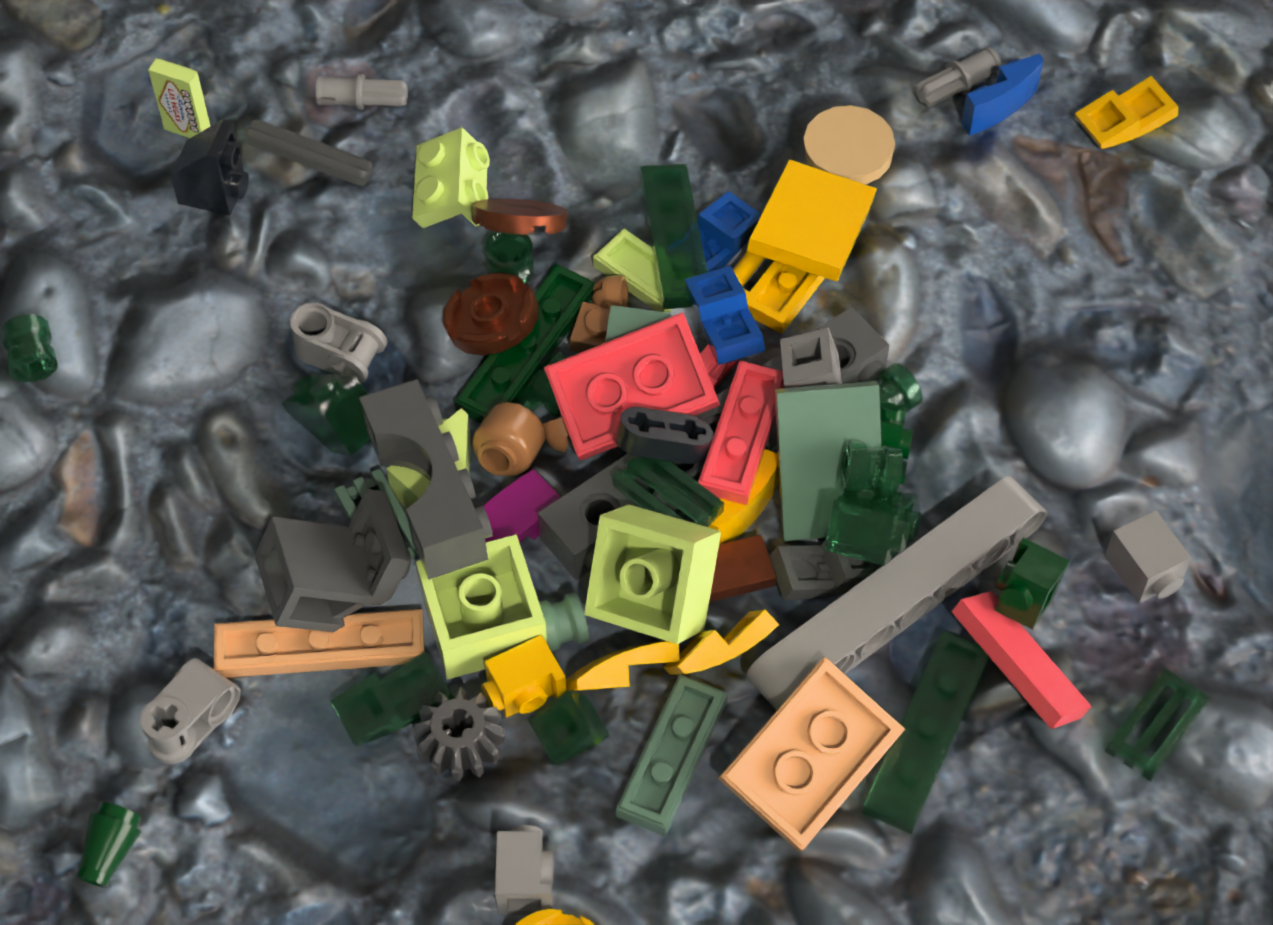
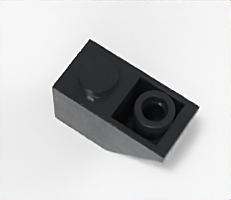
M223 119L186 141L170 174L178 204L230 216L237 199L244 198L248 188L249 176L243 169L241 160L242 145L240 142H237L233 121Z

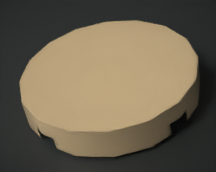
M852 105L837 106L818 113L807 125L803 138V153L808 166L866 185L879 179L890 168L895 149V140L891 127L883 117L873 111Z

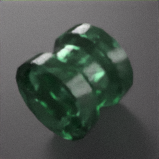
M497 231L490 235L485 247L488 260V274H515L522 278L524 283H527L534 272L533 244L528 235Z

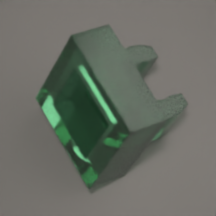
M558 351L542 364L516 402L532 412L544 403L545 408L551 415L560 418L562 414L544 367L567 357Z

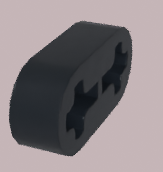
M643 407L625 409L621 413L614 432L616 444L623 451L631 455L686 464L701 462L706 457L713 439L711 427L704 420L696 416Z

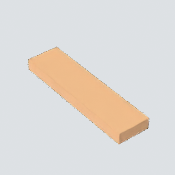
M413 609L350 614L343 618L345 626L335 632L280 627L275 625L274 619L214 624V670L229 678L425 663L423 610Z

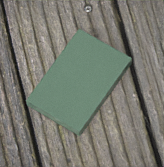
M877 381L775 389L783 540L828 538L830 534L885 533L880 394Z

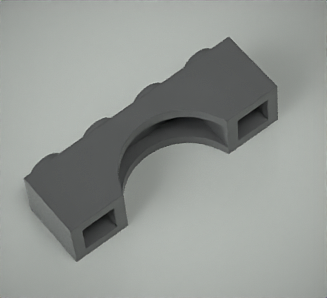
M417 379L359 397L365 428L380 465L409 468L419 472L430 481L424 494L406 509L412 541L428 580L488 560L485 538L493 536L492 528L484 507L474 508L471 499L476 496L467 469L457 470L454 462L459 461V456L451 433L441 434L438 426L442 425L443 421L435 397L425 398Z

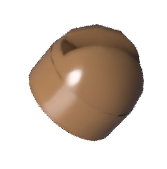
M624 275L604 277L595 283L593 287L594 294L592 295V302L607 309H610L611 305L628 307V286Z
M563 417L543 423L545 439L550 447L557 451L566 452L569 443L570 447L574 449Z

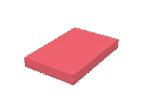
M683 312L544 367L580 461L618 446L614 440V432L621 413L627 408L643 407L696 416L720 406Z

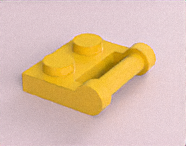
M747 251L733 268L742 287L764 261V257ZM773 261L750 292L744 289L748 309L754 320L783 334L825 278Z

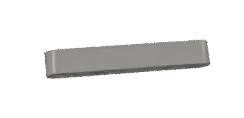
M1004 477L763 653L749 668L746 675L747 679L777 710L822 658L826 657L842 673H848L1018 546L1023 538L1027 539L1045 520L1047 510L1013 477Z

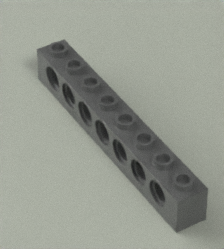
M852 307L816 329L829 328L839 353L842 384L877 381L878 383L886 373L890 345ZM781 353L762 366L783 371ZM730 387L717 395L720 406L696 415V417L704 420L711 427L713 437ZM776 417L765 448L769 451L777 445ZM708 452L706 457L696 464L626 454L538 512L539 538L575 580L579 579L589 571L591 572L598 530V526L591 524L592 522L599 520L600 515L628 504L674 518L683 515L690 509L694 501L703 495L698 493V481ZM683 467L689 469V471L676 472L672 469ZM635 494H647L650 497L637 499L632 496Z

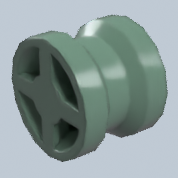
M576 592L566 594L560 602L550 603L547 600L539 602L546 622L547 645L551 652L558 651L562 644L573 641L579 645L590 641L586 618Z

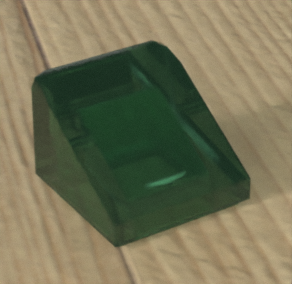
M571 690L565 691L529 720L549 758L556 765L600 744L610 736L587 696Z

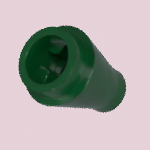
M100 802L96 813L91 812L89 815L81 863L76 878L101 888H107L111 877L142 833L138 829L142 817L124 807L108 802Z

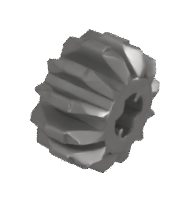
M462 687L457 691L456 699L448 700L447 696L439 691L436 696L437 708L422 705L420 710L422 722L415 724L413 728L414 739L420 743L417 747L418 757L422 762L431 761V770L437 777L451 768L452 777L457 782L460 781L463 776V770L470 769L474 775L480 778L483 773L482 761L496 764L499 759L497 746L503 745L505 742V730L499 726L502 721L501 713L497 707L487 708V698L482 692L469 701L467 700L466 691ZM463 731L462 737L456 738L457 732Z

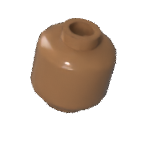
M500 403L488 411L476 429L472 440L473 451L481 466L488 472L499 476L520 475L531 466L545 441V430L538 416L530 409L516 403Z

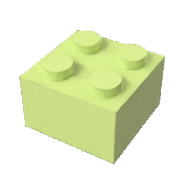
M630 504L600 515L584 615L675 644H679L702 632L706 623L721 531Z
M517 534L486 542L488 560L429 580L421 561H416L420 591L447 680L484 670V661L541 634L547 643L546 622Z

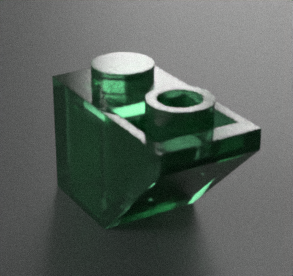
M309 374L293 385L291 388L293 395L281 403L295 420L332 453L353 455L370 441L365 428L359 397L366 396L368 393L357 377L335 376L334 374Z
M846 490L834 500L824 550L885 566L897 553L904 551L907 541L913 542L916 538L921 519V512L914 511L917 495L904 492Z

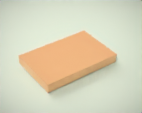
M824 657L717 779L800 852L803 851L905 728Z

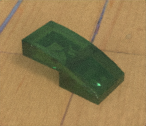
M424 652L383 679L376 673H373L330 702L353 744L359 746L387 736L421 720L420 710L422 705L437 708L436 696L439 691L447 696L448 700L456 698L432 657L427 652Z

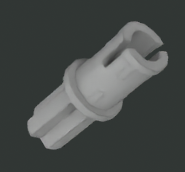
M986 47L960 62L957 60L950 61L945 70L917 84L918 100L922 105L926 104L932 107L957 93L961 95L969 93L971 86L992 75L998 74L999 67L1002 66L998 54L991 47Z
M358 74L357 78L318 76L316 80L317 105L357 106L358 110H364V105L404 106L408 98L407 83L402 80L365 79L364 74Z

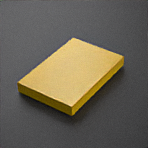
M789 159L749 239L747 251L838 282L874 201L877 188Z

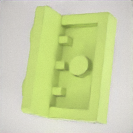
M462 127L421 143L416 147L412 219L422 228L459 214L466 217L474 226L480 225L474 224L472 221L473 204L476 201L488 199L486 187L487 168L489 167L490 160L484 145L477 142Z

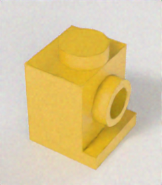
M542 634L484 661L487 682L481 684L483 694L487 698L489 707H497L499 711L502 710L506 718L518 712L521 714L533 712L552 696L557 704L567 700L566 676Z

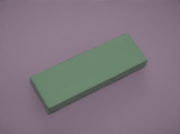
M680 674L678 675L616 807V817L666 837L727 703L728 693Z

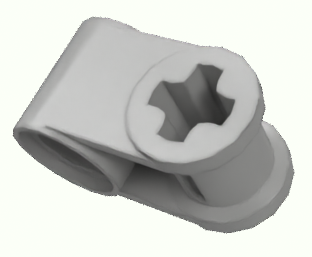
M306 303L299 306L292 313L290 319L294 350L298 359L305 364L313 365L332 373L351 384L360 385L365 382L368 377L367 368L376 353L384 351L388 343L383 332L371 323L356 320L319 303ZM311 333H320V334H318V335H313V336H310V335H309V334H311Z
M200 659L188 661L175 674L173 680L141 712L140 723L143 733L148 737L151 755L157 761L164 764H176L186 760L202 741L231 715L239 702L241 689ZM155 715H156L157 720H158V723H157V724H156V721H155V719H154V716H155ZM180 736H181L183 745H181V742H180V739H179Z

